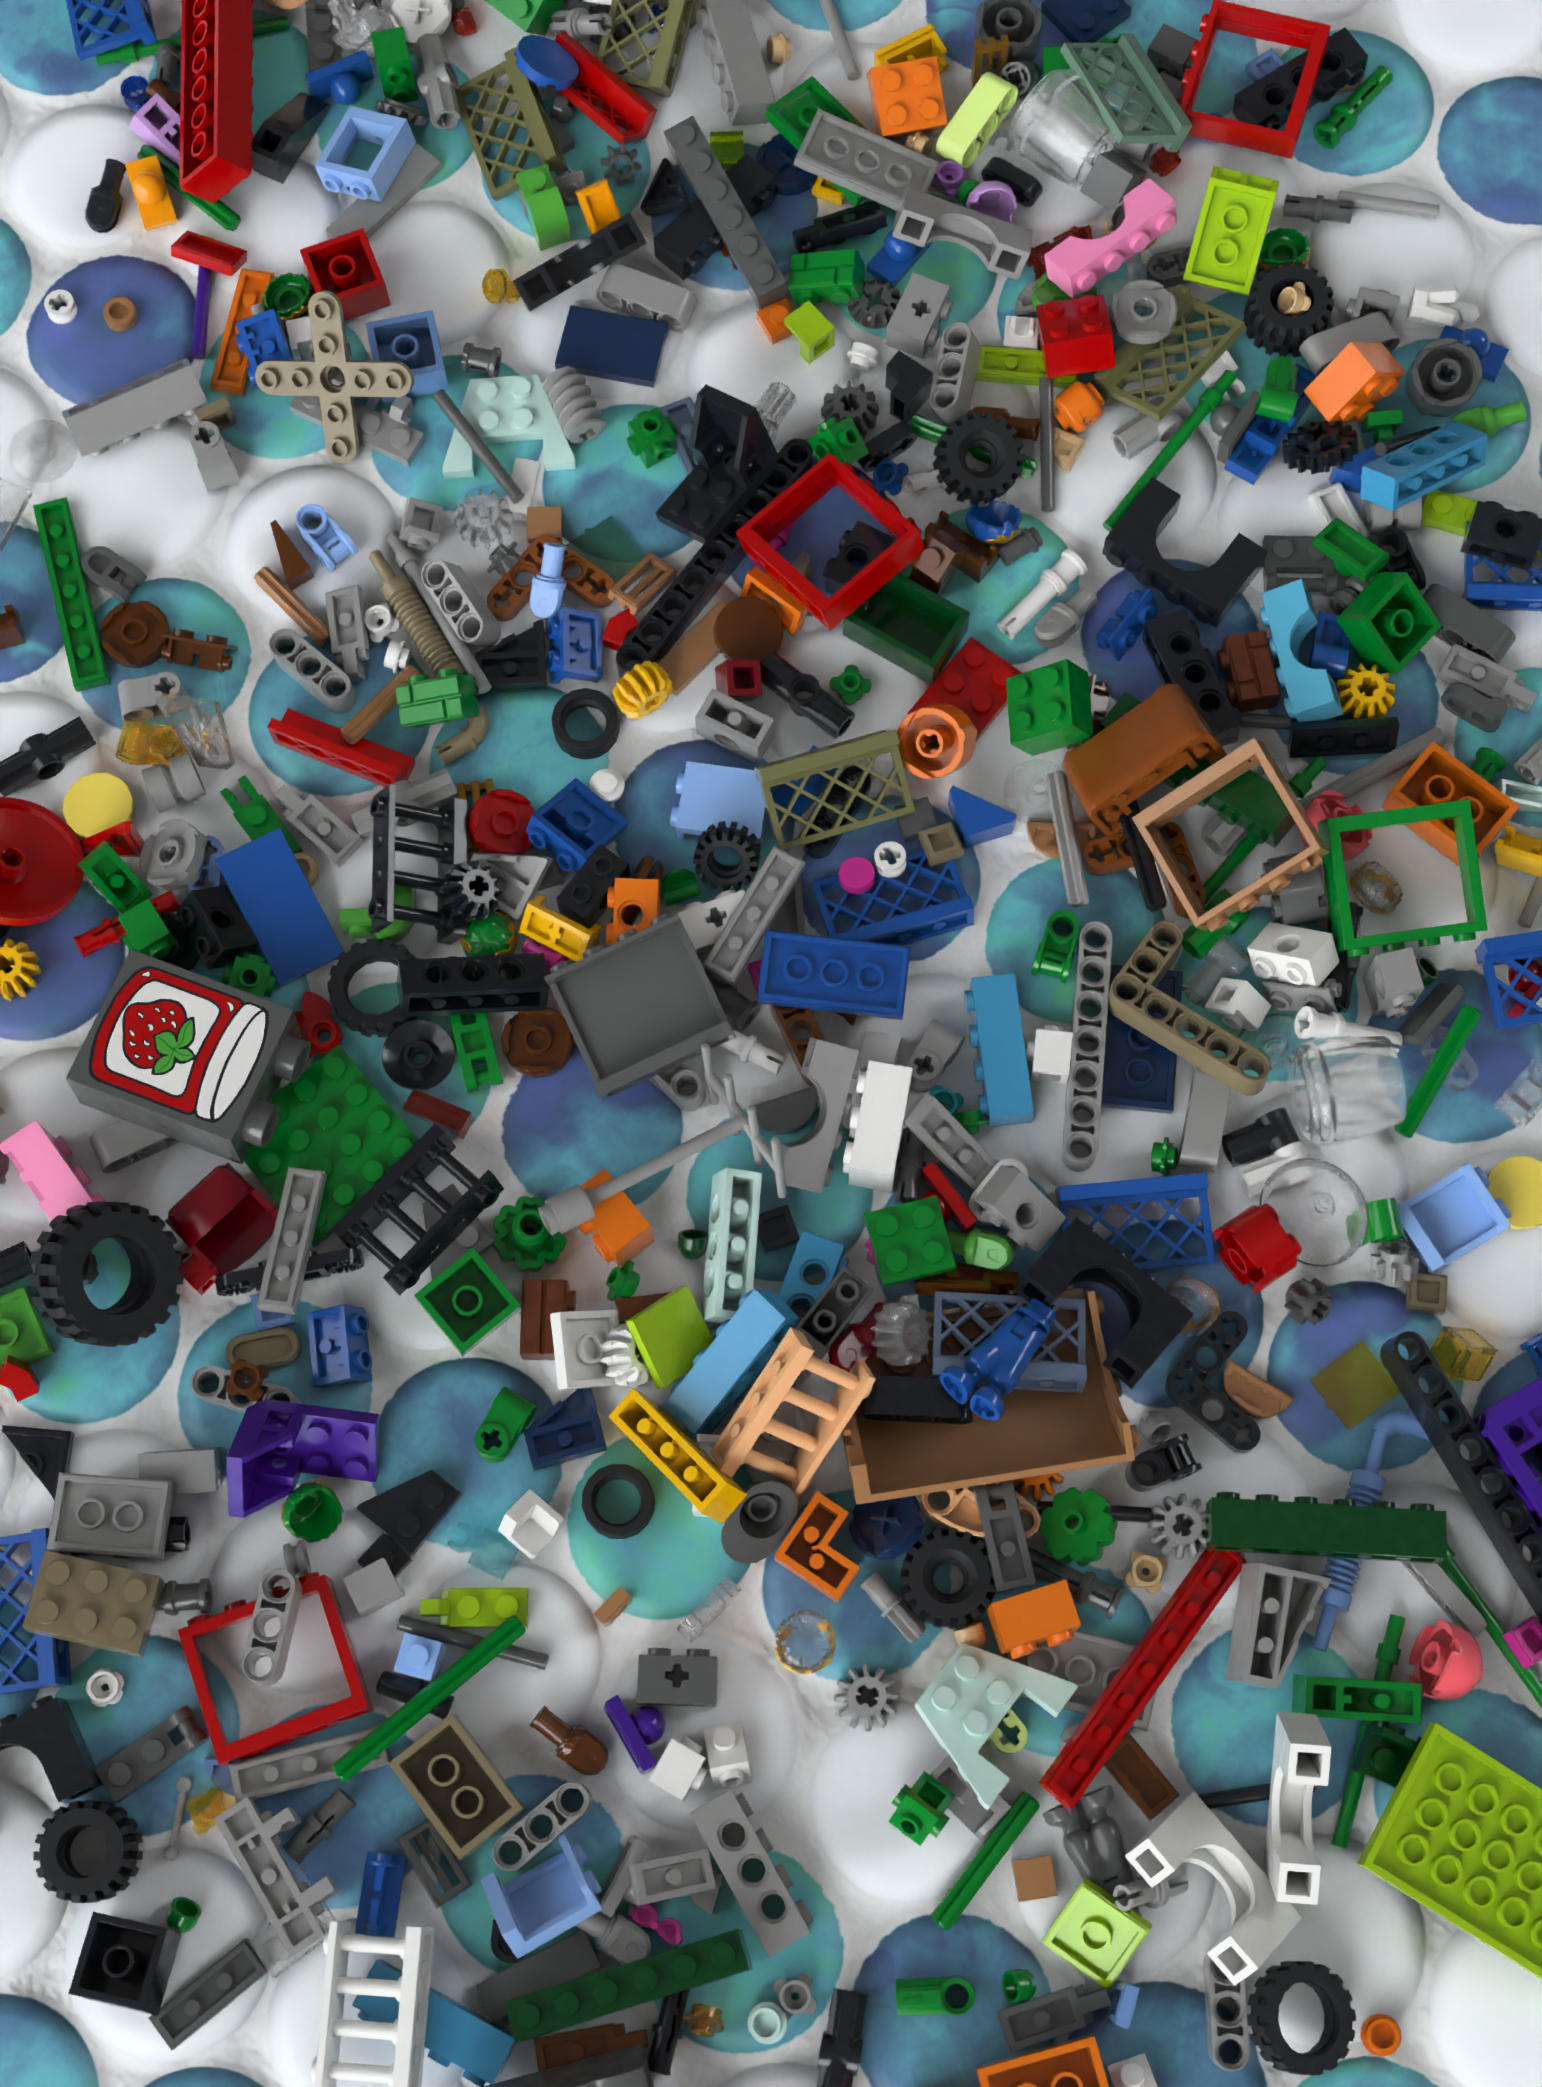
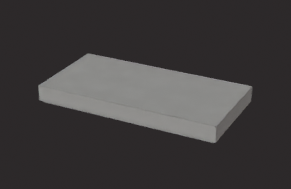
M819 108L793 163L794 166L896 211L906 187L927 194L940 164L936 160Z
M1076 1630L1073 1632L1075 1637L1064 1644L1049 1648L1047 1641L1036 1644L1037 1650L1034 1653L1013 1660L1010 1653L1003 1655L1004 1658L1077 1685V1690L1063 1709L1087 1715L1136 1645ZM1156 1692L1131 1727L1145 1731L1148 1730ZM1022 1693L1019 1696L1021 1698L1032 1700L1024 1693Z

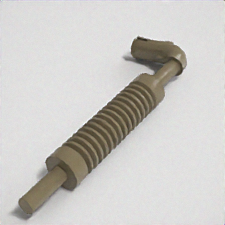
M380 550L370 553L368 558L385 583L381 588L383 596L434 676L438 678V671L459 668L460 674H468L434 620V617L424 605L417 591L414 590L408 577L405 575L396 576ZM479 703L478 717L468 718L469 724L462 727L460 733L434 747L446 767L471 750L476 751L478 749L477 746L484 741L489 731V715L486 708L481 707Z

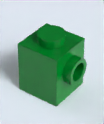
M149 898L117 916L127 933L121 938L129 951L132 949L153 958L161 959L171 951L173 946L177 945V942Z

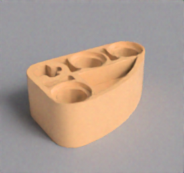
M997 1482V1483L985 1484V1486H991V1485L999 1484V1482ZM973 1486L940 1491L949 1500V1505L944 1510L931 1508L928 1503V1496L931 1493L922 1494L921 1506L928 1518L946 1530L948 1528H957V1532L961 1534L967 1531L972 1533V1537L976 1540L985 1542ZM1015 1491L1019 1512L1028 1515L1032 1521V1528L1024 1532L1027 1541L1037 1532L1040 1526V1516L1035 1507ZM1004 1501L999 1506H990L991 1511L1005 1509Z

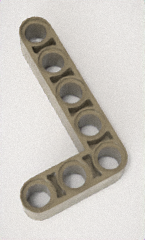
M1171 921L1157 922L1114 978L1108 1000L1110 1013L1238 1093L1245 1096H1253L1260 1093L1264 1088L1271 1069L1268 1057L1156 988L1176 961L1183 940V932L1176 923ZM1157 941H1167L1171 946L1160 945ZM1147 967L1150 970H1152V972L1145 973L1140 971L1138 968ZM1126 993L1133 998L1123 999L1118 994ZM1158 1012L1162 1014L1164 1018L1156 1019L1152 1017L1149 1013ZM1189 1031L1193 1033L1195 1037L1187 1038L1183 1036L1180 1032ZM1212 1051H1222L1227 1057H1218ZM1244 1070H1253L1259 1076H1248Z

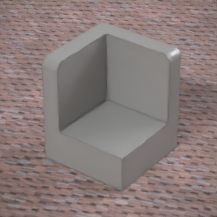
M384 1558L343 1578L358 1613L364 1617L405 1596L403 1588L398 1585L388 1562Z

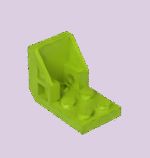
M1213 166L1183 281L1245 296L1249 295L1279 181Z

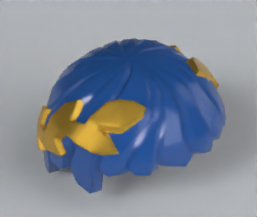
M996 500L991 501L988 506L982 508L978 507V503H973L965 516L967 532L988 544H1006L1015 538L1020 530L1022 518L1021 512H1019L1020 509L1012 504H1007V502H998Z

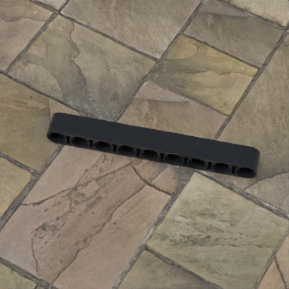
M795 438L789 440L777 454L773 473L709 546L703 544L619 647L616 653V664L620 678L626 674V671L633 669L625 666L629 661L640 662L639 665L644 661L658 663L671 650L747 556L739 539H733L729 536L757 514L751 512V509L765 508L813 467V449L809 442L804 439ZM794 458L804 459V461L800 463H795L791 460ZM774 483L784 484L781 488L771 487ZM714 558H720L723 560V562L719 564L709 563V561ZM694 583L703 586L698 590L688 588V586ZM672 609H679L682 611V613L676 616H671L667 614V612ZM650 635L661 636V638L655 642H650L646 640V638Z
M1406 1331L1387 1340L1380 1350L1382 1363L1542 1624V1531L1424 1339L1415 1332ZM1399 1344L1407 1349L1408 1360L1400 1355L1398 1350ZM1419 1377H1422L1429 1386L1428 1393L1420 1388ZM1440 1410L1448 1416V1427L1439 1418ZM1461 1444L1467 1447L1469 1460H1466L1461 1455ZM1482 1477L1489 1483V1494L1485 1493L1481 1487ZM1503 1511L1510 1518L1511 1525L1509 1528L1503 1524ZM1524 1545L1531 1552L1530 1562L1523 1556L1522 1549Z

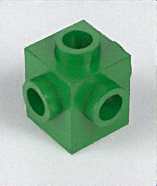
M658 407L649 412H640L628 422L629 437L626 438L627 444L634 456L639 455L646 468L676 454L675 436L678 435L677 428L669 416L664 418Z
M834 416L818 424L819 432L807 438L818 461L823 459L828 453H831L840 462L846 463L848 461L852 464L869 454L851 416L841 421H837Z
M244 953L243 957H235L233 965H225L221 983L261 998L264 996L270 998L276 977L269 975L272 965L265 964V958ZM243 978H250L253 984L245 983Z
M924 1771L912 1788L905 1784L894 1798L892 1804L897 1809L888 1822L921 1846L929 1834L936 1838L950 1818L944 1813L956 1795Z

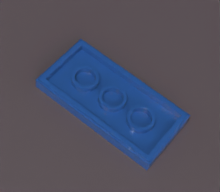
M280 827L215 859L268 964L272 965L271 969L281 987L336 960L343 952Z
M766 930L757 1003L902 1020L911 947Z

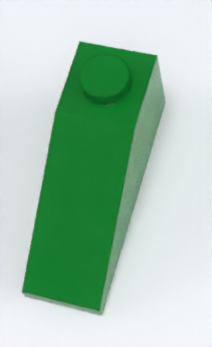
M1293 1674L1292 1713L1317 1714L1321 1718L1421 1724L1422 1683Z

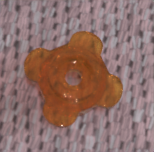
M693 2004L691 2005L690 2014H685V2025L691 2027L693 2034L713 2037L715 2032L724 2031V2021L721 2020L722 2010L717 2007Z

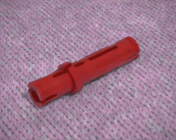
M172 890L150 900L158 913H174L180 906ZM107 917L101 920L103 924L73 937L84 958L111 943L114 946L121 943V937L127 933L117 917L111 920Z

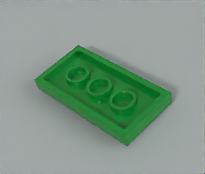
M813 76L769 106L764 115V118L798 151L818 108L866 129ZM831 182L855 207L867 199L860 194Z

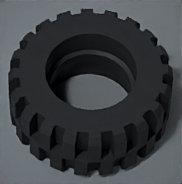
M87 1202L86 1205H75L67 1209V1216L57 1215L50 1222L52 1231H42L37 1239V1243L41 1245L39 1252H32L30 1263L35 1264V1274H28L29 1286H36L37 1293L32 1295L35 1307L45 1309L41 1314L43 1320L48 1325L57 1326L56 1332L65 1338H71L75 1342L104 1347L135 1344L138 1342V1337L148 1338L156 1332L155 1323L165 1324L171 1316V1313L167 1311L169 1306H177L180 1294L176 1293L177 1284H183L184 1273L178 1272V1264L183 1263L181 1251L174 1250L173 1245L177 1243V1239L173 1232L162 1230L165 1227V1222L158 1215H149L148 1209L139 1205H129V1203ZM105 1238H113L122 1245L128 1255L131 1267L130 1281L127 1290L117 1303L107 1309H98L85 1293L82 1281L83 1266L87 1255L98 1242Z

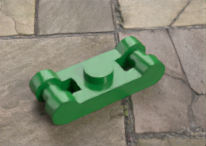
M487 1013L449 1015L467 1091L479 1090L478 1086L492 1083V1086L503 1084ZM472 1016L476 1017L477 1022L463 1025L462 1019ZM486 1060L488 1069L474 1072L472 1063Z

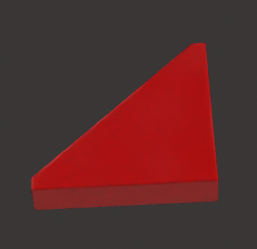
M131 821L122 822L80 841L84 855H88L105 841L119 856L140 857L145 843Z

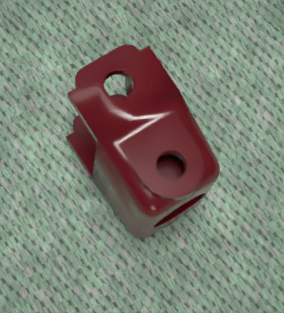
M227 1163L215 1167L169 1210L168 1218L165 1222L186 1243L200 1261L218 1277L237 1269L269 1240L274 1232L278 1212Z

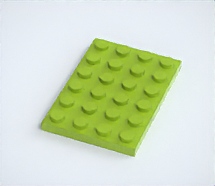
M1430 1722L1357 1864L1542 1980V1789L1438 1723Z

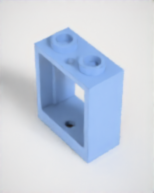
M350 106L314 166L324 188L329 191L354 195L363 200L370 199L381 202L414 147L416 140L407 119ZM358 140L383 145L368 171L344 166Z

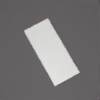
M515 458L511 478L523 492L524 497L519 502L513 503L509 496L506 495L503 511L527 514V507H530L540 461Z

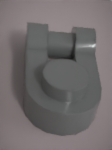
M104 546L90 548L82 558L81 565L86 576L121 603L127 602L132 596L130 592L136 585L141 586L147 578L138 567ZM119 572L126 575L120 583L113 580Z
M1466 683L1450 684L1441 696V702L1449 712L1485 732L1496 731L1507 711V703L1502 698L1493 697L1489 699L1476 692L1472 686Z

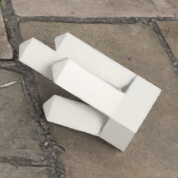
M1415 284L1409 303L1407 321L1440 327L1447 325L1459 329L1464 324V321L1474 322L1480 313L1477 305L1456 301L1460 295L1456 285L1424 286Z

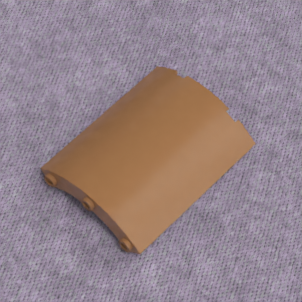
M1090 1286L1066 1289L1059 1296V1298L1086 1299L1085 1365H1087V1380L1083 1393L1014 1389L1009 1395L1001 1397L1005 1404V1410L997 1421L986 1420L973 1413V1422L968 1424L870 1420L862 1417L861 1402L841 1432L848 1470L852 1474L851 1483L856 1505L1134 1461V1449L1140 1447L1136 1425H1130V1421L1127 1419L1118 1398L1121 1397L1119 1378L1114 1374L1112 1375L1111 1371L1102 1365L1107 1358L1099 1319V1317H1104V1305L1101 1294L1095 1295L1094 1289ZM986 1305L980 1311L998 1308L996 1306ZM960 1306L942 1309L944 1316L966 1313ZM1061 1309L1056 1313L1054 1319L1068 1330L1077 1322V1310ZM934 1310L895 1316L896 1318L890 1323L933 1318ZM1049 1325L1050 1333L1043 1340L1047 1347L1061 1336L1051 1325ZM1075 1331V1332L1072 1334V1336H1073L1076 1340H1077V1331ZM1066 1340L1052 1351L1061 1361L1077 1362V1351ZM1039 1349L1036 1351L1031 1360L1036 1358L1041 1353Z

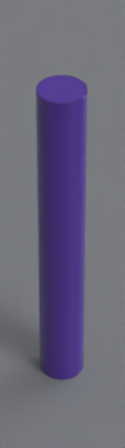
M198 266L192 357L198 360L205 359L212 274L211 269Z

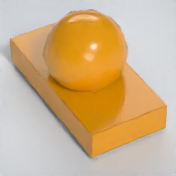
M154 155L125 163L146 231L178 222L158 156Z
M602 179L575 191L585 223L591 235L621 218L607 179Z

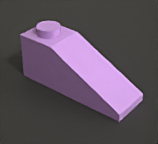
M156 93L133 116L128 126L148 146L154 147L176 166L180 167V116Z

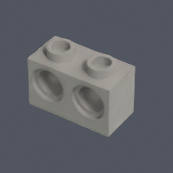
M1412 947L1376 955L1363 976L1375 1018L1386 1015L1387 1019H1396L1409 1013L1408 1010L1411 1009L1424 990Z

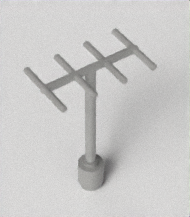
M705 1043L701 1045L709 1102L711 1105H717L719 1096L728 1108L730 1120L592 1190L588 1187L583 1190L577 1184L545 1200V1205L539 1207L538 1211L546 1229L551 1235L557 1232L563 1234L595 1217L593 1210L598 1208L597 1203L731 1135H740L741 1130H744L751 1139L755 1165L761 1167L764 1164L763 1157L766 1159L775 1172L778 1197L785 1198L787 1190L780 1139L773 1137L770 1141L771 1147L768 1145L759 1132L756 1107L749 1105L747 1107V1115L736 1101L733 1076L726 1074L724 1076V1084L713 1069L710 1045Z

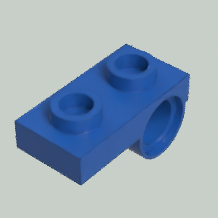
M1320 611L1317 617L1319 623L1315 627L1308 667L1326 669L1335 684H1337L1338 680L1344 678L1350 653V640L1336 621L1340 615Z

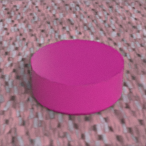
M852 857L841 864L839 868V882L845 891L851 894H862L871 889L874 884V867L867 859Z

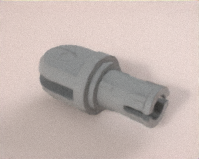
M581 7L556 11L551 17V20L555 23H550V31L556 36L558 33L567 32L576 41L584 42L591 35H608L611 29L602 28V26H612V19L607 13L590 14L585 8Z
M1084 586L1066 603L1059 602L1053 605L1035 625L1034 631L1037 642L1046 648H1056L1065 643L1079 630L1082 616L1098 603L1096 594L1090 588Z
M1179 1866L1153 1888L1138 1873L1135 1881L1115 1887L1113 1897L1126 1894V1898L1115 1901V1904L1122 1911L1131 1910L1142 1904L1154 1909L1164 1906L1170 1897L1183 1893L1188 1889V1881L1169 1884L1168 1880L1183 1876L1186 1873Z
M598 1912L575 1925L597 1938L598 1949L622 1964L649 1956L651 1943L648 1933L618 1913L609 1918L603 1913Z

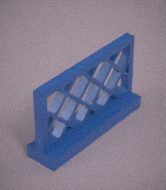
M66 0L76 53L81 61L138 39H142L145 46L158 42L149 0H124L117 11L109 9L114 0H102L99 5L91 2L92 0ZM86 9L94 11L87 22L79 20ZM103 15L111 18L104 29L96 26ZM121 22L129 24V30L119 34L114 33ZM91 33L99 35L95 43L84 46Z
M1467 521L1466 524H1465V533H1466V530H1467V526H1468L1469 521ZM1504 528L1497 529L1498 533H1505L1503 537L1508 538L1511 536L1508 530ZM1540 542L1539 549H1538L1541 553H1542V542ZM1464 553V592L1462 598L1479 609L1542 611V567L1536 571L1531 566L1526 571L1531 577L1524 583H1515L1505 574L1512 566L1506 565L1501 570L1491 560L1478 557L1473 562V555ZM1480 562H1483L1495 574L1488 582L1473 581V569Z
M924 850L906 854V869L913 871L907 884L881 876L875 869V863L872 864L875 880L879 881L872 894L868 892L852 894L868 901L860 914L844 907L851 893L841 887L839 874L811 882L828 936L832 938L903 946L974 925V907L970 896H967L954 860L945 862L946 866L941 874L924 868L928 861ZM896 859L887 860L889 864L896 863ZM919 875L936 882L929 894L912 887ZM885 884L902 891L895 904L878 897ZM941 885H945L956 890L958 898L945 902L936 898L935 895ZM836 887L845 891L839 903L836 904L825 899L822 890ZM908 894L924 901L920 910L910 912L901 908ZM874 904L890 911L885 920L878 922L866 916ZM828 909L833 911L831 916L829 914ZM839 914L856 921L851 930L836 934L833 924Z
M1542 931L1484 939L1475 949L1477 963H1482L1497 1030L1542 1023V1008L1535 1004L1542 993V979L1526 969L1532 960L1542 959ZM1520 961H1526L1523 966L1517 963ZM1506 964L1518 972L1509 986L1496 978L1493 965ZM1521 976H1524L1540 987L1532 1000H1529L1513 989ZM1499 989L1504 992L1502 997L1500 996ZM1508 995L1526 1007L1521 1016L1505 1017L1502 1003ZM1530 1010L1536 1013L1532 1015H1527Z
M1207 1173L1059 1186L1055 1189L1056 1202L1059 1210L1067 1217L1060 1225L1061 1234L1069 1226L1067 1209L1082 1208L1094 1218L1089 1224L1091 1227L1098 1221L1114 1234L1108 1242L1111 1246L1119 1238L1135 1251L1128 1259L1129 1261L1133 1262L1138 1255L1146 1260V1262L1133 1263L1140 1270L1215 1263L1207 1188H1209ZM1199 1197L1200 1214L1191 1224L1175 1209L1184 1198ZM1177 1199L1171 1207L1163 1201ZM1156 1201L1167 1210V1213L1155 1227L1138 1214L1147 1202ZM1130 1203H1140L1135 1210L1127 1205ZM1110 1205H1120L1131 1214L1118 1231L1101 1218ZM1103 1206L1098 1214L1089 1208ZM1171 1214L1188 1227L1175 1244L1159 1231ZM1134 1218L1151 1231L1139 1247L1122 1235V1232ZM1200 1220L1202 1223V1232L1196 1228V1225L1200 1222ZM1191 1232H1194L1204 1241L1205 1256L1190 1257L1179 1246ZM1154 1235L1171 1247V1250L1162 1260L1154 1261L1142 1251ZM1175 1251L1183 1257L1170 1259Z
M49 1528L31 1530L30 1533L0 1537V1547L8 1546L4 1551L0 1549V1570L7 1563L18 1572V1575L7 1589L0 1585V1594L2 1595L0 1597V1611L8 1601L21 1611L9 1628L0 1622V1631L4 1634L0 1639V1652L9 1640L13 1641L23 1650L11 1667L0 1658V1668L6 1672L0 1681V1695L71 1685L69 1641L35 1634L27 1645L15 1635L24 1622L30 1600L24 1606L13 1594L24 1579L30 1582L34 1589L45 1550H47ZM30 1542L31 1557L22 1568L10 1556L20 1544ZM29 1656L38 1663L39 1680L26 1681L17 1673ZM12 1679H14L17 1682L15 1684H9V1682Z

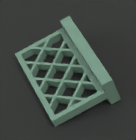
M1122 34L1118 43L1063 44L1060 52L1119 144L1162 143L1167 152L1179 151L1193 125L1134 34ZM1078 55H1080V56H1082L1083 58H1085V59L1091 61L1092 63L1090 64L1089 62H1087V61L1081 59L1080 57H1078ZM1096 64V65L1100 66L1101 68H1103V69L1109 71L1110 73H1112V75L1108 74L1107 72H1105V71L1099 69L1098 67H1096V66H1094V65ZM1092 77L1095 78L1096 80H1098V81L1104 83V84L1106 85V87L1103 86V85H1101L1100 83L1094 81V80L1092 79ZM1109 87H1111V88H1113L1114 90H1116V91L1122 93L1123 95L1127 96V98H1125V97L1119 95L1118 93H1116V92L1110 90ZM1107 101H1109V102L1115 104L1116 106L1120 107L1121 110H1119L1118 108H1116V107H1114V106L1108 104ZM1124 110L1142 119V121H1139L1136 118L1128 115L1124 112ZM1122 124L1134 131H1125Z

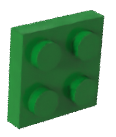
M937 1195L864 1213L865 1224L883 1288L956 1269Z

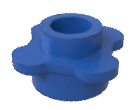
M885 459L874 468L872 484L878 492L882 490L889 491L891 495L895 496L901 492L903 478L908 474L909 468L905 463L896 464L891 460Z

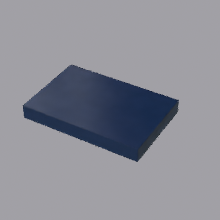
M570 305L555 360V369L558 370L559 368L570 366L574 367L576 373L654 388L669 331L668 323Z

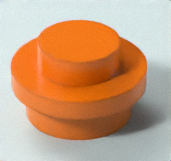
M1373 2014L1365 2019L1360 2029V2038L1363 2046L1374 2055L1389 2056L1400 2046L1402 2038L1400 2027L1388 2015Z

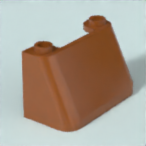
M1164 684L1158 687L1152 696L1085 743L1067 751L1061 766L1091 821L1110 838L1123 829L1119 822L1120 815L1124 813L1127 816L1132 813L1128 804L1186 764L1192 770L1198 767L1196 761L1201 759H1207L1213 765L1227 756V753L1184 689L1178 684Z

